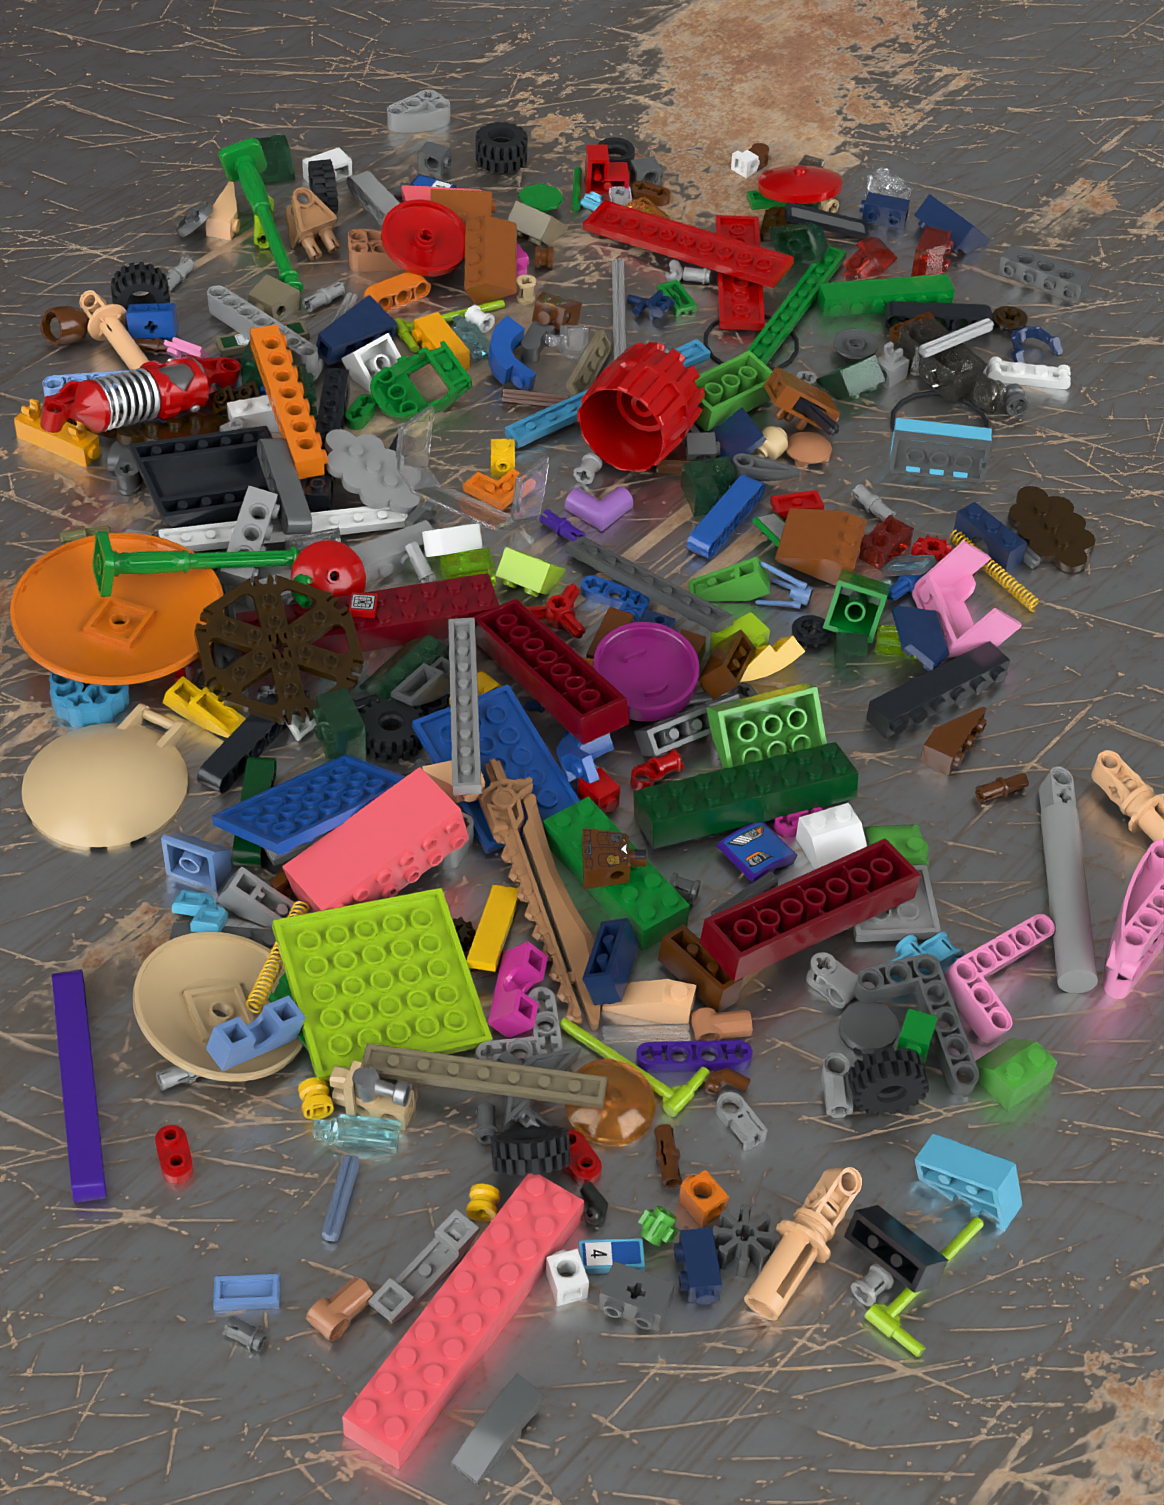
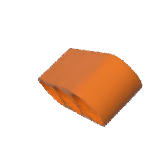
M405 272L369 286L364 293V298L370 295L388 312L426 297L430 292L431 285L423 276Z

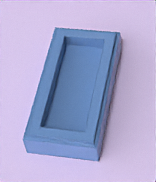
M280 1273L214 1276V1311L280 1308Z

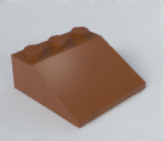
M790 508L774 561L836 586L841 570L854 571L867 520L846 511Z

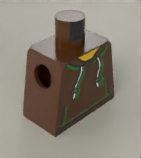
M542 292L535 301L532 322L538 321L541 325L549 324L555 326L557 330L576 326L579 323L582 303Z

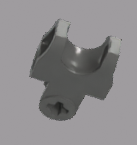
M116 440L108 454V470L115 472L118 478L117 490L119 493L134 495L141 490L144 480L128 449V445Z

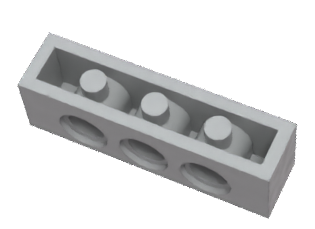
M248 486L227 552L266 551L267 547L263 546L264 540H270L274 527L270 525L271 519H277L280 505L276 504L278 494ZM253 516H260L263 519L258 520L253 518ZM246 537H253L256 540L250 541ZM256 567L221 568L219 581L220 583L237 587L248 578H250V582H254V577L258 576L260 569Z

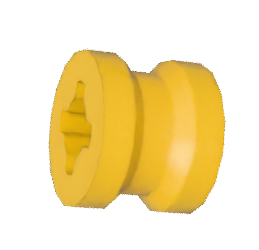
M489 1184L473 1185L469 1193L471 1201L467 1204L466 1214L478 1222H491L498 1213L496 1205L500 1202L501 1192Z

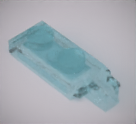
M462 315L454 316L453 331L470 350V357L475 363L488 359L490 341L475 323L468 324Z
M339 1114V1117L332 1118L331 1121L315 1119L313 1139L328 1142V1145L335 1147L396 1154L401 1122Z

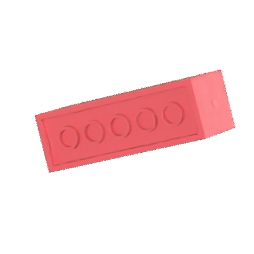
M419 767L282 867L296 898L301 902L307 903L310 907L309 912L313 913L395 897L409 883L417 881L421 874L431 867L440 864L444 857L454 850L460 849L469 840L461 809Z

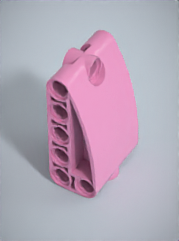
M1164 840L1153 842L1138 864L1128 886L1109 942L1104 965L1103 986L1106 994L1114 999L1125 998L1131 992L1164 947Z

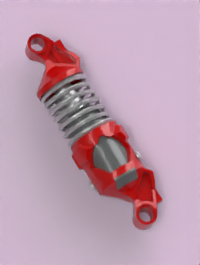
M187 354L185 357L178 359L172 357L163 364L156 360L142 364L136 370L123 371L121 374L115 373L114 375H107L98 379H87L82 382L69 381L57 394L45 397L40 426L47 432L57 433L62 430L63 425L71 418L83 423L93 433H102L113 428L137 422L142 423L145 420L149 421L158 418L167 420L178 416L181 411L191 410V412H195L206 404L213 383H216L221 388L229 385L232 389L236 388L241 364L233 358L202 359ZM113 382L117 385L116 390L113 387ZM106 384H107L108 387H109V392H107V390H106V388H105V385H106Z

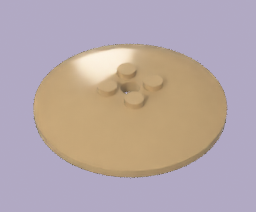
M222 932L186 934L173 938L156 948L139 969L133 988V1008L140 1029L151 1045L162 1056L190 1073L218 1081L241 1082L255 1080L283 1069L299 1054L304 1046L297 1037L294 1041L223 1072L206 1050L215 1026L239 1016L248 1025L261 1014V1012H251L246 1006V1001L271 953L269 948L242 936ZM283 965L274 982V986H272L271 991L273 994L279 984V979L285 973ZM268 998L266 999V1003L264 1004V1006L270 1004ZM249 1003V1007H250L251 1009H253V1010H255V1011H258V1010H259V1009H256V1008L252 1007V1006L250 1005V1003ZM219 1010L227 1016L219 1017L213 1011Z

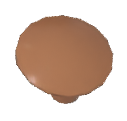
M799 432L788 438L786 452L795 460L797 466L807 467L809 464L828 462L831 457L832 446L822 435L813 432Z

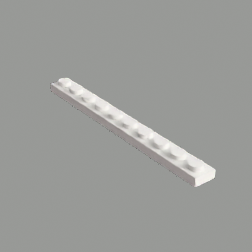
M366 506L311 513V533L285 535L283 533L277 516L276 520L271 519L270 525L274 526L270 540H264V544L404 528L405 519L408 515L396 512L389 506L382 509ZM237 521L158 530V537L178 543L193 552L228 548ZM246 537L250 541L256 540L253 537Z

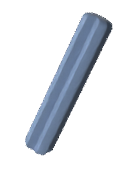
M346 1155L342 1159L322 1229V1238L326 1241L336 1242L339 1239L360 1165L359 1158L356 1156Z

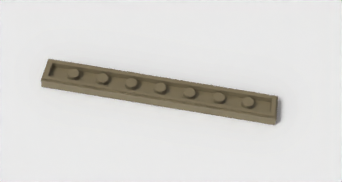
M368 1043L366 1044L362 1060L363 1068H370L371 1066L377 1071L379 1078L603 1109L608 1077Z

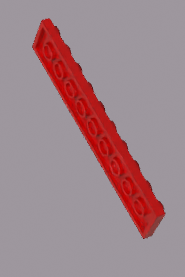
M604 200L583 222V230L769 288H773L794 264L793 256Z

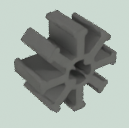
M750 1205L740 1206L738 1221L729 1213V1209H725L720 1213L719 1225L713 1226L715 1248L718 1250L717 1259L719 1267L724 1270L728 1263L737 1259V1277H747L749 1261L758 1268L760 1273L768 1261L769 1255L771 1256L774 1252L777 1241V1231L769 1232L771 1217L766 1212H763L762 1216L755 1222H749L752 1208Z

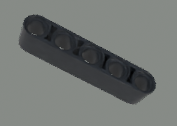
M892 301L883 308L885 327L888 330L897 323H903L919 314H925L930 311L935 320L941 322L944 333L954 332L985 318L993 321L992 309L984 304Z
M271 693L262 703L268 705L276 704V694ZM250 714L203 763L198 771L197 781L221 794L227 792L245 773L247 758L260 757L288 727L286 722L284 721V724L281 725Z

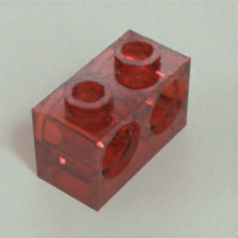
M889 515L883 522H878L871 533L862 537L859 559L884 572L911 547L914 528Z

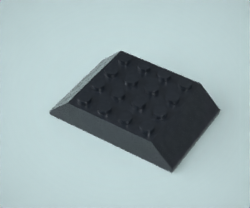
M267 426L128 445V449L162 520L173 528L237 521L248 486L270 492L257 454L259 439H273ZM253 516L255 519L261 518L260 516Z

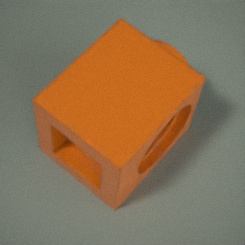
M706 1169L697 1175L692 1174L682 1182L679 1203L701 1228L719 1218L720 1213L727 1209L729 1196ZM697 1195H703L707 1198H699Z

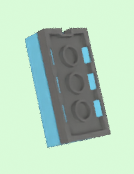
M896 418L889 455L888 473L984 483L987 462L991 451L992 429Z

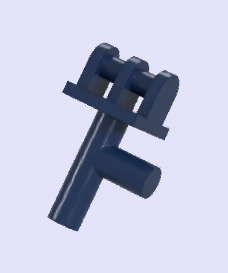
M662 290L656 292L650 299L631 294L627 296V303L636 305L632 308L633 314L639 315L648 308L649 317L652 321L656 317L661 318L664 313L668 312L675 305L673 298L664 296Z

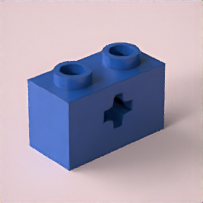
M175 303L129 304L126 317L128 331L133 339L137 337L170 340L176 337L178 321Z

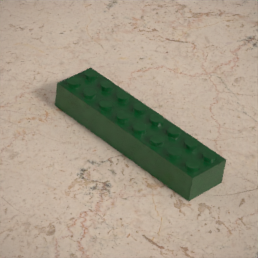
M836 742L826 743L809 749H801L772 758L752 761L743 765L723 768L722 770L633 791L634 818L652 848L656 849L744 827L752 823H760L818 807L857 799L858 771Z

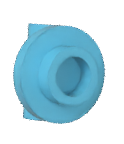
M592 191L590 194L585 193L580 206L594 211L603 202L601 200L602 196Z

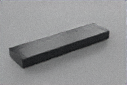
M787 202L785 205L786 222L862 240H867L869 236L868 221L790 202Z

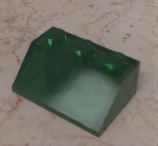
M429 634L410 640L359 686V690L370 696L377 694L379 697L377 700L379 701L381 697L391 700L390 693L423 663L431 666L440 657L449 660V646Z

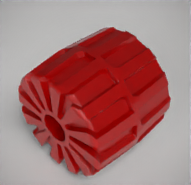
M648 342L646 345L637 343L627 348L596 378L581 399L582 405L577 411V421L580 424L581 435L585 443L590 446L594 454L602 461L624 472L626 470L638 473L645 472L653 465L660 464L685 438L703 410L698 405L705 398L704 387L697 388L695 381L700 378V375L694 365L688 368L683 365L685 360L683 354L674 348L666 353L665 345L662 343Z

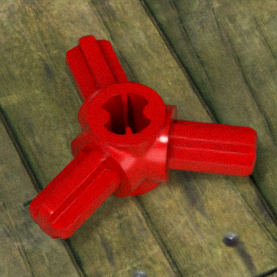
M575 584L566 586L561 595L550 597L548 601H545V606L526 607L540 620L546 619V624L555 629L565 628L574 638L580 639L586 633L585 627L575 618L574 602L580 594V589Z

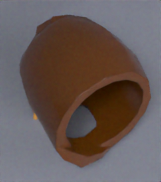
M72 306L49 308L45 311L41 320L40 332L44 339L52 345L75 344L83 340L87 335V326L90 318L79 308ZM55 317L58 318L60 324L59 338H56L50 330L51 320Z

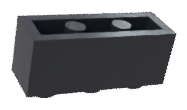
M879 1205L855 1210L844 1235L848 1241L914 1293L937 1287L949 1261Z

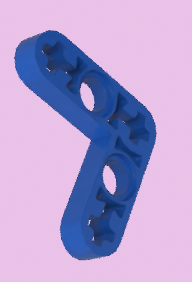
M587 576L581 581V595L584 598L632 613L633 623L640 622L646 611L649 610V597L627 586L597 576ZM616 593L621 595V597L615 599L609 597V595Z

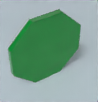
M545 184L525 186L518 194V199L521 203L543 212L557 209L564 200L558 188Z

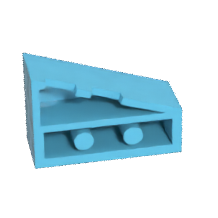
M932 1134L914 1159L918 1179L951 1200L957 1196L972 1205L970 1211L978 1216L983 1212L998 1221L996 1227L1003 1231L1007 1229L1022 1206L1016 1163L1006 1158H999L985 1153L978 1148L958 1143L951 1138Z

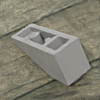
M242 866L229 879L216 900L239 917L272 928L273 920L287 918L295 903Z

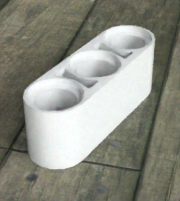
M480 523L422 532L425 557L483 548Z

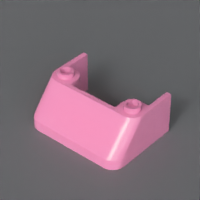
M966 541L961 542L915 583L914 590L912 591V596L918 608L934 610L938 613L950 653L947 658L959 657L989 641L998 647L1022 627L1021 622L997 608L991 610L974 624L964 601L974 592L976 583L973 574L991 558Z

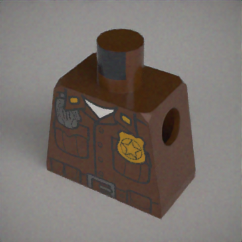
M582 828L581 848L584 889L627 883L630 878V867H646V849L630 850L629 836L626 833Z

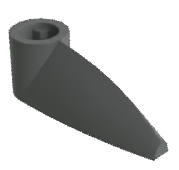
M739 453L733 458L729 479L732 483H735L744 474L758 481H781L799 477L801 469L767 458Z

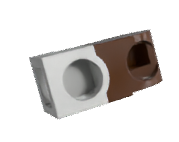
M755 143L743 153L740 151L732 153L731 170L745 178L758 172L768 164L769 146L764 143Z

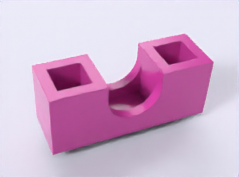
M528 941L503 952L488 1024L508 1039L534 1028L538 1003L526 995L531 986L544 979L548 956Z

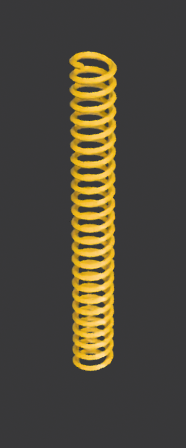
M955 529L950 534L949 540L956 547L967 539V543L970 542L971 545L979 549L968 537L965 538L966 536L962 535V532H958L953 540L951 537L957 530ZM991 558L986 565L984 564L981 567L992 579L999 582V585H1002L1006 591H1009L1013 597L1019 600L1023 606H1026L1030 612H1034L1031 608L1037 605L1039 599H1035V595L1032 596L1031 592L1028 593V589L1025 590L1021 583L1018 584V581H1015L1012 575H1008V572H1005V569L998 566V563H995Z
M301 901L295 902L287 918L308 914L310 910L309 905ZM299 903H300V904H304V905L307 906V909H306L305 907L299 906V905H297V904H299ZM276 941L246 1001L247 1008L253 1013H260L262 1011L261 1008L264 1007L272 986H274V982L280 973V969H282L283 963L280 952L276 951L278 949ZM249 1003H250V1005H251L252 1007H254V1008H256V1009H259V1010H258V1011H255V1010L251 1009V1008L249 1007Z

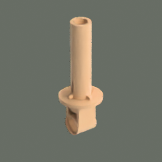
M89 290L83 293L79 303L80 307L90 318L87 326L90 336L98 341L108 340L130 370L140 368L142 364L149 362L148 358L125 329L127 325V311L125 308L118 304L110 305L107 300L94 291Z

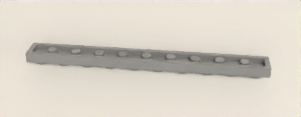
M475 618L448 619L453 795L481 794Z

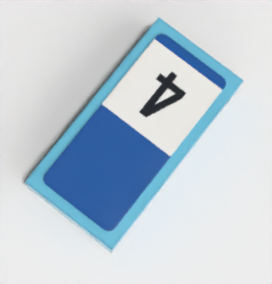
M642 1238L579 1240V1255L586 1274H608L614 1261L644 1272Z

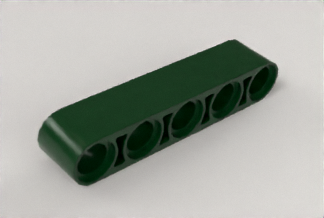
M247 758L240 802L275 786L276 758ZM234 835L232 865L262 867L265 850L259 845Z

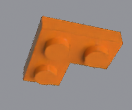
M514 469L508 471L498 481L477 472L463 484V491L503 511L531 486V478Z

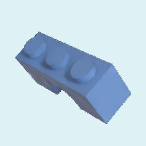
M286 996L265 1005L259 1017L248 1025L239 1016L215 1026L206 1050L223 1072L296 1040L306 1017L290 996Z

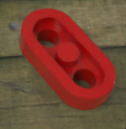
M164 1126L155 1136L162 1174L166 1181L173 1184H181L189 1180L194 1171L187 1136L184 1129L180 1126ZM169 1137H175L172 1140H167ZM181 1162L178 1166L172 1165L173 1163Z
M567 1129L569 1131V1141L575 1143L570 1144L571 1164L565 1167L572 1179L580 1185H585L588 1182L596 1183L601 1177V1160L579 1131ZM587 1163V1164H590L591 1166L588 1167V1168H586V1167H583L582 1164Z

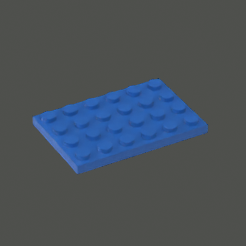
M509 684L479 695L481 772L485 781L484 789L490 786L491 783L484 765L490 763L491 759H495L496 761L500 760L507 779L532 778L533 791L531 794L536 796L542 825L543 820L579 802V798ZM451 706L412 721V728L433 764L451 761ZM478 799L473 802L463 801L457 803L461 812L472 817L474 821V834L486 854L505 847L504 844H498L493 839ZM523 804V805H522V810H523V814H524V826H525V824H526V822H527V818H526V815H525V811H524V808H523V807H524V804ZM522 829L521 833L519 834L521 840L524 839V837H523V829Z
M345 754L213 814V825L276 854H287L292 851V848L303 843L312 842L315 840V837L330 832L342 825L348 818L400 782L405 776Z

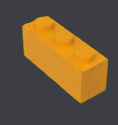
M438 312L414 319L412 337L416 343H419L422 348L427 347L431 351L441 347L440 342L445 341L465 370L470 369V350Z

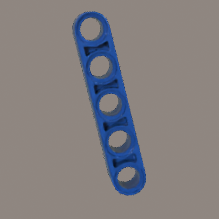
M742 474L692 531L687 540L686 549L711 559L761 500L765 491V483Z

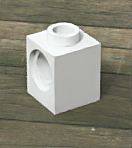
M578 1249L571 1251L560 1250L546 1257V1276L557 1306L588 1298L589 1280ZM561 1273H570V1274H572V1276H570V1277H563V1276H561L560 1274H561Z

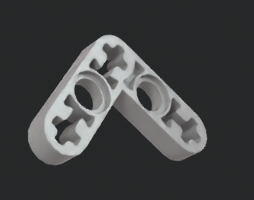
M546 987L534 988L529 993V997L538 1003L534 1028L531 1029L533 1037L492 1040L481 1043L476 1049V1059L497 1061L502 1051L507 1050L511 1053L519 1048L528 1053L523 1057V1059L528 1060L531 1056L546 1054L545 1041L549 1040L553 1052L562 1051L563 1045L554 993ZM538 999H543L545 1003V1011L540 1012V1003ZM547 1021L553 1025V1028L543 1031L537 1025L540 1022ZM492 1053L493 1059H487L486 1054Z

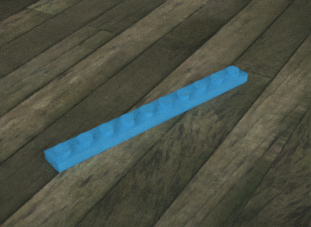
M698 339L675 349L685 356L683 365L686 368L709 360L711 352ZM587 390L505 427V435L509 439H515V446L519 448L577 421V411L582 405L581 399Z

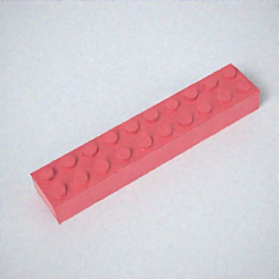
M527 1174L342 1416L344 1435L400 1470L546 1271V1257L560 1251L583 1221L584 1200L539 1174Z

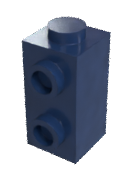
M868 192L866 200L861 201L859 212L863 213L862 220H866L868 223L903 230L908 216L910 200Z
M712 1227L680 1230L679 1243H674L675 1262H681L682 1271L678 1273L680 1291H686L688 1303L706 1305L719 1301L722 1281Z

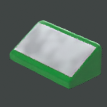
M775 513L754 517L753 523L778 547L785 521Z

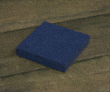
M743 407L711 431L715 432V439L720 442L719 457L727 464L729 470L736 454H750L767 440Z

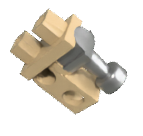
M354 1060L350 1069L337 1065L334 1067L329 1080L330 1086L335 1087L332 1094L333 1104L345 1106L348 1117L356 1118L358 1114L359 1117L365 1120L406 1130L415 1108L414 1090H411V1082L399 1080L394 1085L380 1080L374 1068L371 1066L370 1068H363L362 1062Z

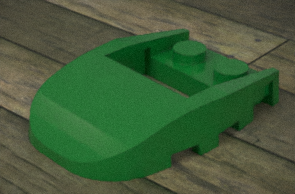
M445 341L440 342L441 347L431 351L425 347L417 350L418 353L410 357L404 355L397 359L395 365L390 368H383L373 377L370 383V391L374 401L385 415L400 422L419 420L446 409L473 387L472 379ZM430 363L449 391L439 401L435 400L427 404L408 375Z

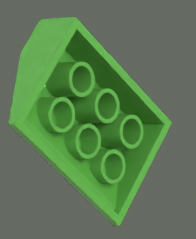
M802 683L707 707L711 735L723 768L743 765L752 761L772 758L777 755H784L827 743L817 686Z

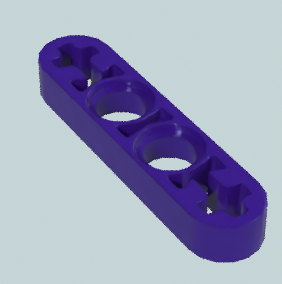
M741 1040L645 1042L637 1048L636 1065L648 1073L697 1072L701 1067L707 1068L709 1072L723 1068L742 1071L750 1066L753 1050L747 1042ZM710 1051L715 1053L717 1058L713 1061H706L701 1057V1054ZM675 1052H682L687 1056V1059L679 1062L675 1061L671 1055ZM723 1052H726V1060L722 1059ZM739 1052L743 1058L738 1059L735 1053ZM662 1053H666V1060H665V1061H662V1059H663ZM646 1054H651L653 1060H647Z

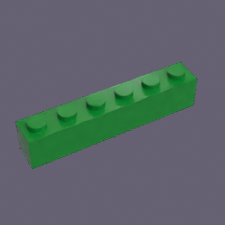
M948 274L819 283L817 303L823 318L884 313V306L892 301L952 303L955 290Z

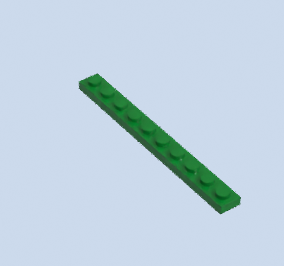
M826 245L745 352L750 350L766 365L817 298L819 283L829 282L846 259L847 251Z

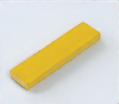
M499 885L492 886L467 957L468 968L496 971L519 899L516 897L519 888Z

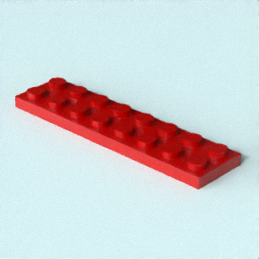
M716 215V234L760 246L759 217ZM717 271L719 329L762 331L765 327L763 285Z

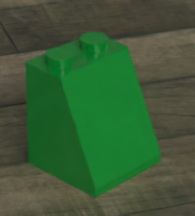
M841 570L823 628L872 644L888 596L890 584Z

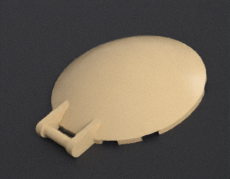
M140 703L122 723H102L85 726L53 740L35 756L23 778L22 801L25 812H27L32 820V824L47 838L59 844L89 851L91 847H107V850L120 849L131 846L130 842L144 836L148 839L157 834L176 817L187 797L189 780L187 766L181 753L175 747L178 741L185 735L187 723L169 719L151 711L149 706ZM148 720L168 729V731L161 735L141 726V724Z

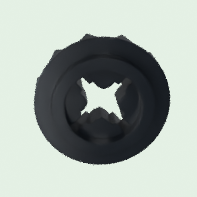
M815 615L801 616L792 624V636L796 638L798 643L803 642L805 647L813 645L817 648L819 644L826 645L827 641L831 640L832 631L824 629L825 619ZM813 628H815V633H813V635H809L808 633L812 631Z

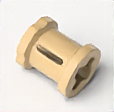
M520 275L517 277L518 292L516 299L520 304H532L536 300L534 293L536 279L532 275Z

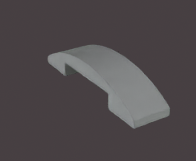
M455 1209L434 1231L435 1238L395 1280L389 1278L368 1300V1304L391 1323L402 1318L416 1307L447 1276L474 1241L480 1228Z

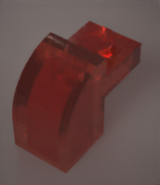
M867 237L856 244L859 250L843 265L859 280L873 266L883 273L898 258L879 238Z

